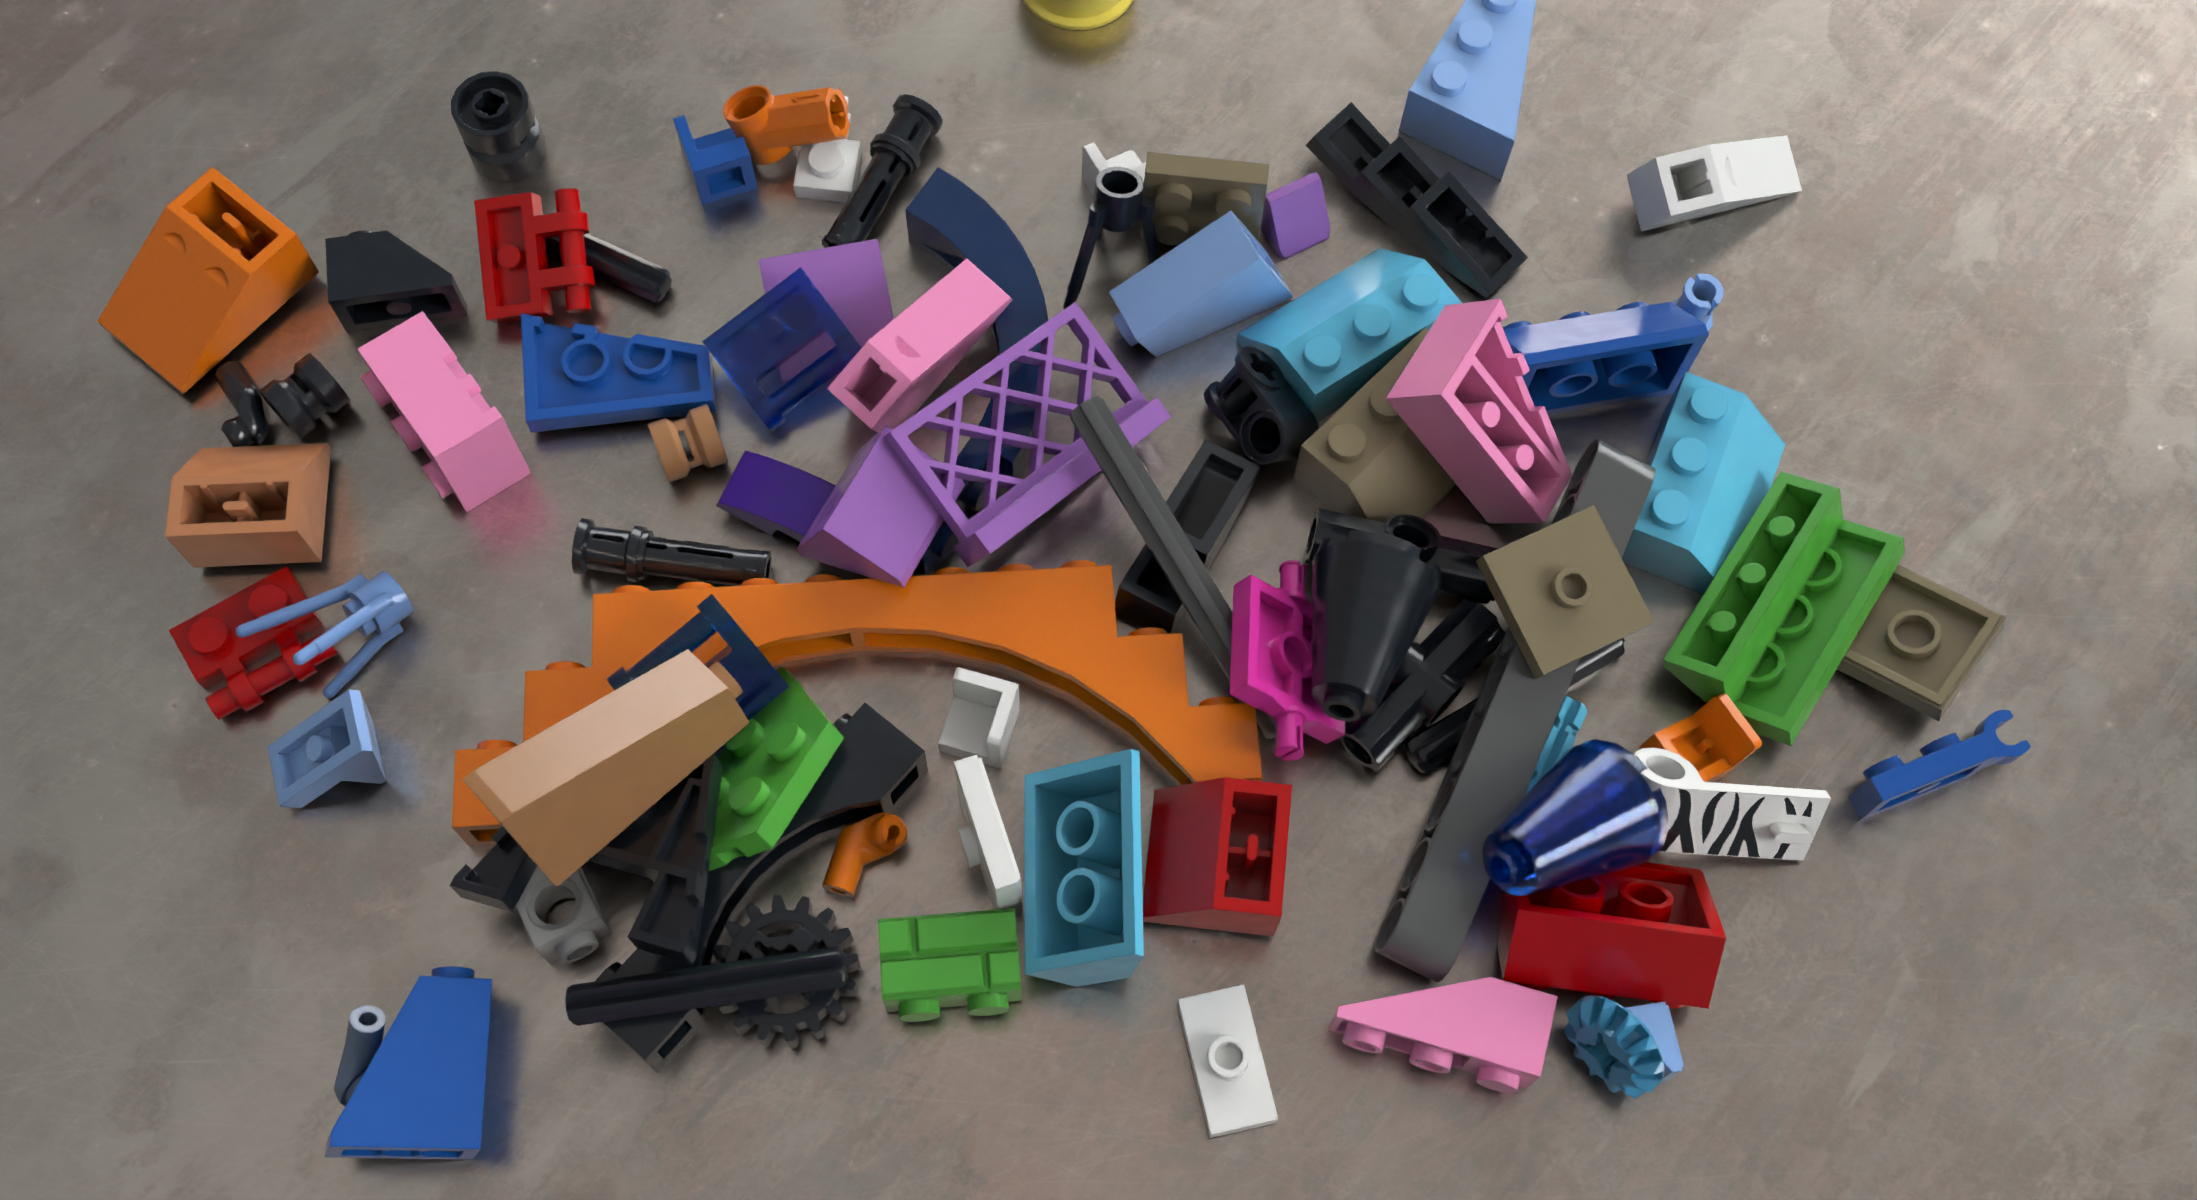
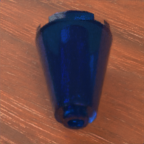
M1593 739L1574 746L1563 753L1485 839L1483 844V860L1486 872L1490 879L1504 891L1515 896H1524L1642 865L1664 846L1668 832L1667 803L1661 789L1659 788L1652 792L1648 783L1641 775V772L1646 770L1647 767L1638 756L1617 743Z

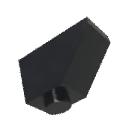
M387 230L379 232L355 231L348 236L325 239L328 302L346 332L399 325L422 311L430 321L468 315L467 304L453 275Z

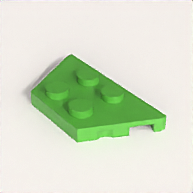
M778 667L747 713L746 717L750 723L725 743L724 749L718 756V760L723 766L709 871L725 866L737 857H750L774 848L844 739L839 730L825 716L822 709L804 691V687L785 667Z

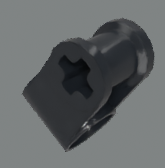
M1246 346L1241 348L1234 359L1236 365L1221 382L1215 381L1205 389L1203 395L1208 408L1223 422L1241 446L1244 454L1252 462L1269 464L1298 459L1301 445L1319 429L1314 414L1305 406L1288 384L1279 366L1271 357L1254 347ZM1278 428L1280 429V440L1278 438Z

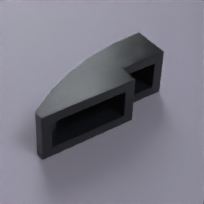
M1205 439L1166 503L1207 571H1209L1259 474L1261 466ZM1145 543L1118 586L1115 599L1116 616L1140 628H1161L1167 634L1174 633L1187 610Z

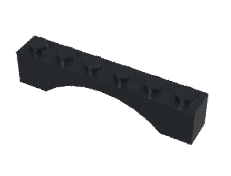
M864 703L853 716L846 713L839 717L833 724L843 735L844 739L774 848L750 857H737L727 865L708 872L698 951L693 964L636 949L623 964L615 962L600 974L596 981L712 965L715 958L711 952L713 945L720 944L727 930L725 924L732 920L736 911L755 886L784 859L816 839L842 830L846 826L871 815L882 812L890 814L928 772L925 750L867 703ZM705 1007L601 1022V1024L657 1073L704 1021Z

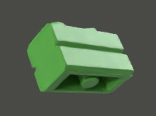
M1015 908L878 919L882 999L886 1012L899 1011V1020L907 1022L933 1020L940 1017L941 1007L967 1005L968 1014L997 1015L1009 1011V1002L1022 1001Z

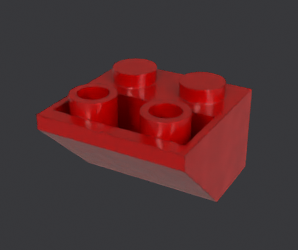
M1223 777L1154 790L1143 892V922L1274 936L1282 917L1292 785Z

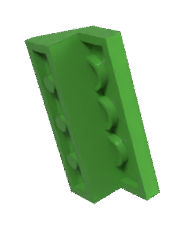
M1780 471L1664 657V667L1706 703L1721 693L1727 694L1757 734L1792 746L1905 554L1904 537L1844 520L1840 488Z

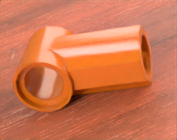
M752 85L734 93L725 103L722 113L736 138L744 137L751 161L756 165L774 163L785 157L795 146L846 139L850 127L847 113L848 103L840 88L832 89L831 87L772 96L767 87Z

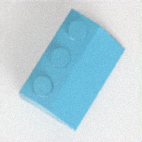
M1379 248L1238 333L1236 340L1242 348L1246 346L1254 347L1271 357L1279 366L1285 380L1305 406L1314 414L1317 422L1340 409L1424 328L1430 330L1445 305L1460 304L1462 302L1425 259Z
M1685 372L1666 406L1645 462L1656 469L1655 478L1623 554L1622 560L1624 563L1700 593H1705L1769 491L1786 445L1746 394Z
M1127 749L1025 775V974L1075 987L1130 978L1144 957L1140 753L1134 749Z

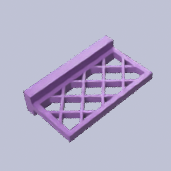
M1076 302L884 436L885 440L960 541L953 548L967 567L991 554L1101 471L1076 427L1074 428L1073 443L1070 445L1045 440L1047 411L1070 416V413L1077 406L1090 399L1092 379L1110 383L1124 402L1123 406L1111 413L1132 447L1172 417L1158 397L1147 402ZM1068 324L1082 344L1081 363L1053 356L1055 332ZM1041 342L1040 353L1029 351ZM1018 361L1039 366L1036 395L1007 389L1010 363ZM1051 369L1079 376L1077 404L1049 398ZM996 374L995 386L984 383ZM970 393L993 399L991 428L961 422L963 397ZM1006 402L1035 408L1032 437L1003 431ZM950 407L948 419L936 417ZM921 426L947 432L944 462L923 458L908 436ZM959 435L989 441L986 471L956 465ZM1002 444L1031 450L1029 472L1026 478L1020 479L999 474ZM1043 453L1055 455L1042 465ZM935 474L942 475V482ZM955 478L985 484L982 510L969 520L952 498ZM997 487L1009 489L996 499Z

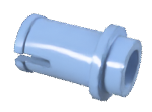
M1699 273L1696 274L1695 280L1690 277L1686 281L1680 298L1672 303L1705 323L1709 332L1713 325L1712 313L1720 304L1724 295V289L1715 277Z

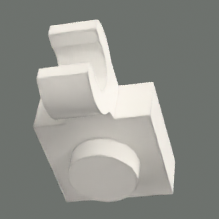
M848 113V119H849L850 124H851V113ZM849 130L846 139L800 146L793 184L796 198L846 203L850 193L857 184L862 157L860 141L847 140Z

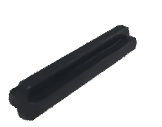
M590 234L584 235L587 266L593 267L595 276L652 302L663 300L672 284L670 272L666 268ZM559 236L545 238L547 254L561 260Z

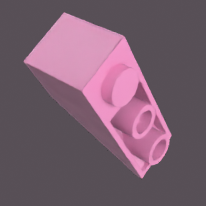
M965 259L869 339L827 389L870 429L880 432L884 427L888 426L893 430L916 413L1013 299L971 261Z
M1487 977L1339 1006L1330 1021L1328 1030L1343 1034L1342 1042L1354 1049L1369 1053H1382L1383 1048L1387 1047L1410 1054L1409 1062L1421 1069L1436 1073H1449L1450 1068L1454 1067L1478 1074L1476 1082L1483 1087L1504 1093H1517L1518 1087L1527 1089L1541 1077L1558 996L1493 977Z

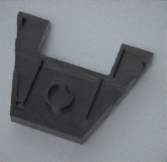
M714 753L588 860L655 879L627 937L637 949L688 964H693L698 951L723 766ZM501 826L491 837L496 845L473 869L466 864L454 876L449 886L461 898L513 912L537 865L504 827Z

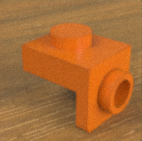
M1721 693L1709 700L1693 715L1654 733L1639 748L1655 747L1676 753L1695 767L1703 782H1714L1727 775L1762 746V741L1728 695Z

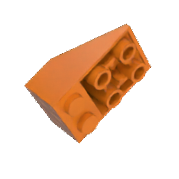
M211 167L165 207L97 322L180 393L184 394L314 278L319 271L294 231L214 167Z

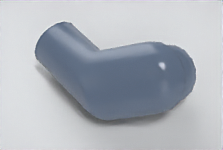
M360 1006L350 1013L345 1045L334 1085L336 1097L343 1106H346L383 1040L386 1017L385 1013L375 1006Z

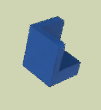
M685 115L673 118L680 147L701 205L758 188L751 156L744 137L736 138L732 129L728 128L693 139Z

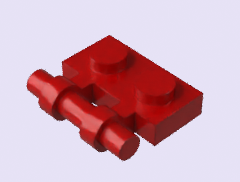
M565 188L556 190L554 193L557 213L543 214L541 196L532 192L474 200L487 321L494 323L521 320V314L539 317L553 316L551 292L559 290L565 291L566 310L568 313L591 311L589 288L595 286L594 270L592 266H587L584 235L590 232L588 214L581 211L578 189ZM559 236L562 267L548 269L545 238Z
M288 566L169 630L195 680L205 690L226 679L227 686L205 698L209 708L218 720L240 708H243L246 712L265 702L263 695L295 677L300 682L318 673L317 665L338 654L337 649L333 645L303 665H296L292 659L295 653L323 634L321 633L305 643L300 639L301 636L323 625L316 611L247 637L241 638L236 635L235 631L239 625L308 599L296 576ZM280 649L281 656L250 673L247 666Z

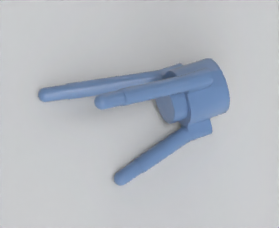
M382 571L370 580H367L360 573L342 586L239 625L235 632L238 637H247L350 598V601L342 605L347 618L311 641L310 644L295 653L292 659L296 665H303L356 629L364 637L375 632L323 689V695L326 698H333L385 643L403 632L399 622L414 613V608L403 589L387 572Z

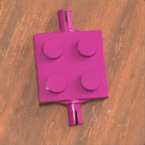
M1296 560L1285 561L1280 565V588H1275L1253 575H1249L1233 587L1230 695L1273 717L1274 722L1277 724L1275 755L1278 758L1281 756V759L1286 761H1294L1303 757V732L1325 744L1345 735V721L1336 720L1326 715L1311 694L1312 603L1308 601V597L1305 595L1306 565H1300V561Z

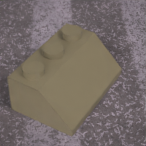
M1424 328L1301 445L1294 479L1331 511L1386 523L1387 519L1391 516L1398 514L1414 515L1424 519L1457 487L1456 483L1386 400L1389 392L1427 335L1428 329Z

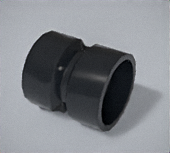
M490 71L481 72L469 77L456 88L451 99V114L476 170L488 180L500 183L517 182L531 176L541 166L545 158L546 141L539 122L535 117V111L529 95L522 82L511 74Z

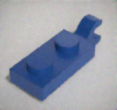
M1998 710L1991 713L1977 725L1971 738L1960 741L1956 733H1951L1922 747L1919 751L1923 757L1904 764L1900 756L1896 755L1872 765L1863 771L1867 781L1849 795L1848 798L1859 819L1862 820L1973 776L1985 767L1995 764L2005 765L2012 763L2027 752L2031 746L2027 740L2020 741L2015 745H2007L1999 740L1996 729L2012 719L2013 715L2010 710Z

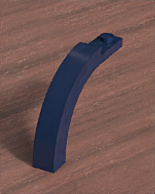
M938 167L905 210L908 239L910 243L938 259L951 271L965 259H968L1013 299L990 326L999 356L1049 321L1044 294L1036 271L1026 251L1003 218L965 183ZM1041 342L1029 351L1040 353ZM1018 361L1010 363L1007 389L1036 395L1039 366ZM992 398L978 426L991 428ZM1006 402L1003 431L1032 437L1035 408ZM971 437L957 456L956 465L986 471L989 441ZM1002 444L999 474L1021 478L1029 465L1031 450ZM962 479L965 486L955 502L965 516H967L971 508L976 511L982 508L985 484ZM945 520L916 569L925 574L937 557L943 560L946 559L953 551V546L959 541Z

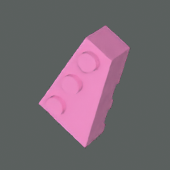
M1494 299L1445 305L1389 392L1386 400L1489 524L1545 523L1572 477V473L1545 406H1534L1523 379V376L1530 371L1523 353L1513 354L1501 325V322L1508 317L1502 300Z
M423 311L357 349L370 370L360 376L361 380L380 408L389 403L393 404L400 416L390 422L409 451L413 453L422 447L431 462L422 466V469L442 499L454 493L465 511L469 512L531 474L503 416L495 406L490 408L480 394L482 390L470 373L466 374L457 361L458 358Z

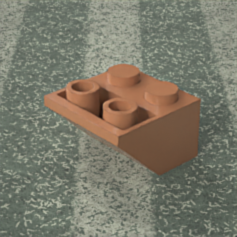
M328 443L201 448L171 478L165 530L166 539L193 568L322 562L331 456L330 446Z

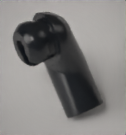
M237 361L223 363L217 369L215 378L238 413V416L226 420L222 424L221 430L233 447L250 446L255 442L260 445L265 440L269 431L263 397L259 393L260 388L242 363Z

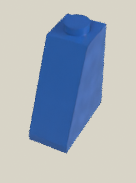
M456 966L432 969L431 976H419L334 1125L326 1142L325 1157L472 1160L481 1149L492 979L474 978L475 971L473 969Z

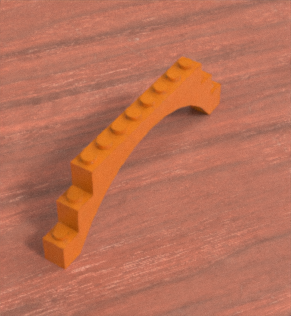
M1088 560L1069 561L1062 564L1060 568L1034 569L1027 564H1008L994 572L970 573L969 570L964 568L947 567L935 571L933 575L911 576L904 588L871 577L869 579L843 580L838 576L829 574L811 576L805 582L779 584L777 581L768 578H753L744 581L741 586L714 587L705 582H687L679 585L675 590L650 591L648 588L636 585L620 586L615 588L612 593L593 594L592 667H585L576 662L559 661L548 664L545 670L525 671L523 742L687 649L707 668L716 661L719 662L735 680L789 661L856 651L934 653L1002 668L1072 698L1130 737L1178 786L1223 777L1262 781L1255 707L1247 703H1238L1237 699L1225 696L1205 699L1199 703V706H1189L1182 633L1167 634L1164 629L1148 627L1134 630L1128 636L1117 637L1112 565L1097 566L1096 563ZM486 740L478 743L477 749L455 750L452 828L468 846L496 845L491 837L502 825L462 779L476 768L517 746L514 742Z

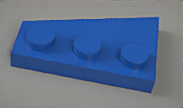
M521 314L525 419L531 433L687 415L689 410L705 404L708 405L710 412H716L712 357L708 346L636 334L632 338L599 333L596 326L574 323L573 328L544 323L543 318L539 316Z

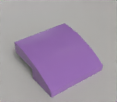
M878 239L758 259L783 387L836 378L865 343L894 319Z

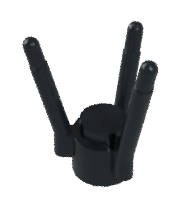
M1109 167L1097 174L1093 203L1089 207L1088 224L1068 285V291L1063 304L1064 309L1077 302L1097 237L1103 233L1104 229L1110 232H1123L1130 229L1136 221H1140L1148 265L1160 258L1153 220L1155 200L1151 197L1143 196V179L1137 172L1129 168Z

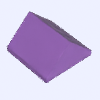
M886 426L858 449L796 550L802 557L904 588L944 519L885 440L884 436L892 431L891 428ZM915 446L923 458L937 461ZM935 474L942 482V475ZM959 478L954 479L952 497L954 501H956L965 486L963 480Z

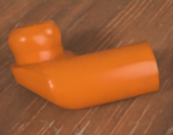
M882 812L843 828L838 836L822 887L837 895L853 897L863 866L894 853L904 845L907 840L908 831L903 819L897 815Z

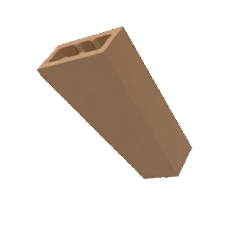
M687 649L476 768L462 780L549 880L558 887L750 723L736 701V698L743 693V690L719 662L716 661L707 668Z

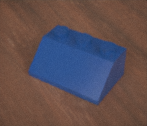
M1633 302L1611 312L1590 315L1588 312L1579 311L1567 314L1557 321L1533 325L1528 321H1519L1503 327L1513 354L1523 353L1530 369L1523 376L1534 406H1545L1548 415L1674 394L1685 372L1689 371L1709 335L1705 323L1672 302L1648 305L1645 302Z

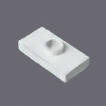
M1244 984L1178 999L1177 1007L1209 1138L1277 1123L1278 1115Z

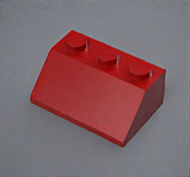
M1505 843L1502 860L1497 948L1503 981L1516 982L1520 986L1534 990L1553 987L1583 991L1588 995H1596L1608 999L1619 996L1648 1000L1653 1003L1665 1002L1666 1005H1669V1008H1681L1685 1005L1709 1009L1726 942V935L1702 869Z

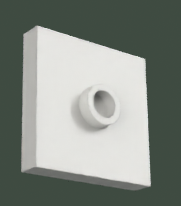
M977 755L954 761L959 804L967 825L959 828L958 834L968 866L971 868L980 865L994 909L1015 908L1016 918L1021 917V912H1023L1021 876L982 758L978 759Z

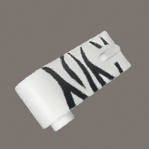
M1655 747L1643 748L1636 751L1632 758L1611 813L1609 824L1610 829L1618 837L1619 841L1628 849L1638 853H1651L1654 851L1804 861L1831 801V797L1826 790L1703 782L1695 767L1682 756L1665 749Z

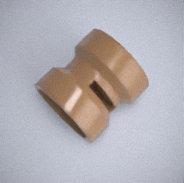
M707 404L689 410L684 419L673 422L664 418L648 424L669 483L687 477L690 469L704 465L708 468H713L728 463L721 438ZM683 430L693 457H686L678 435L679 431Z

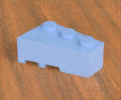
M1465 0L1409 89L1399 131L1501 180L1515 141L1536 0Z

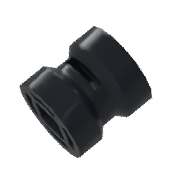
M308 353L294 364L293 373L286 379H273L259 390V393L271 409L300 440L316 429V420L326 412L337 413L351 402L339 383L311 353Z

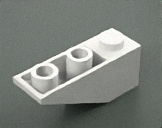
M1787 135L1711 144L1656 157L1626 175L1641 231L1793 195L1802 191Z

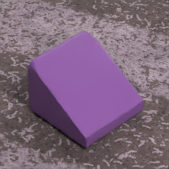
M1317 172L1306 175L1266 194L1260 229L1282 259L1328 239L1330 236V222L1322 181Z

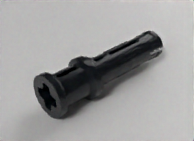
M908 94L899 95L893 104V112L895 113L884 133L876 134L870 143L871 161L850 193L848 200L828 234L822 239L824 248L866 240L901 178L909 176L917 170L920 165L919 153L928 137L936 135L943 125L941 115L931 104L921 98Z
M581 518L573 540L572 570L574 574L586 575L589 570L626 574L627 580L633 582L646 580L649 575L741 586L744 581L749 579H769L771 572V551L746 550L722 545L654 537L653 531L648 530L644 526L635 525L632 531L597 527L594 520Z

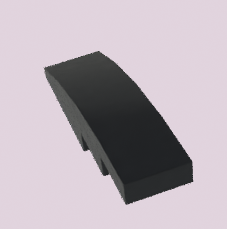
M1352 102L1305 145L1356 197L1393 230L1440 267L1485 298L1491 295L1528 258L1449 171L1439 179L1400 136L1390 144Z

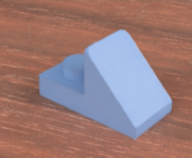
M348 689L267 746L279 807L302 808L341 781L376 784L386 782L375 726L362 694L358 690Z

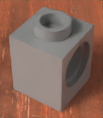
M538 866L536 867L516 905L535 949L549 964L558 960L561 963H570L589 955L598 948V940L612 932L582 868L580 867L556 887ZM566 898L576 900L575 910L568 920L556 925L546 924L547 912L555 902Z

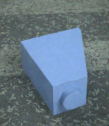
M1232 210L1109 291L1120 311L1113 316V320L1124 339L1132 347L1140 343L1155 357L1283 304L1294 297L1265 248Z

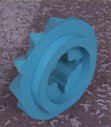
M1590 995L1581 998L1566 1012L1569 1023L1565 1027L1564 1032L1567 1038L1576 1045L1573 1051L1574 1056L1584 1060L1590 1068V1076L1598 1075L1604 1080L1610 1091L1614 1093L1622 1090L1626 1095L1636 1099L1645 1092L1650 1093L1661 1083L1664 1076V1062L1661 1052L1651 1032L1631 1011L1608 998Z

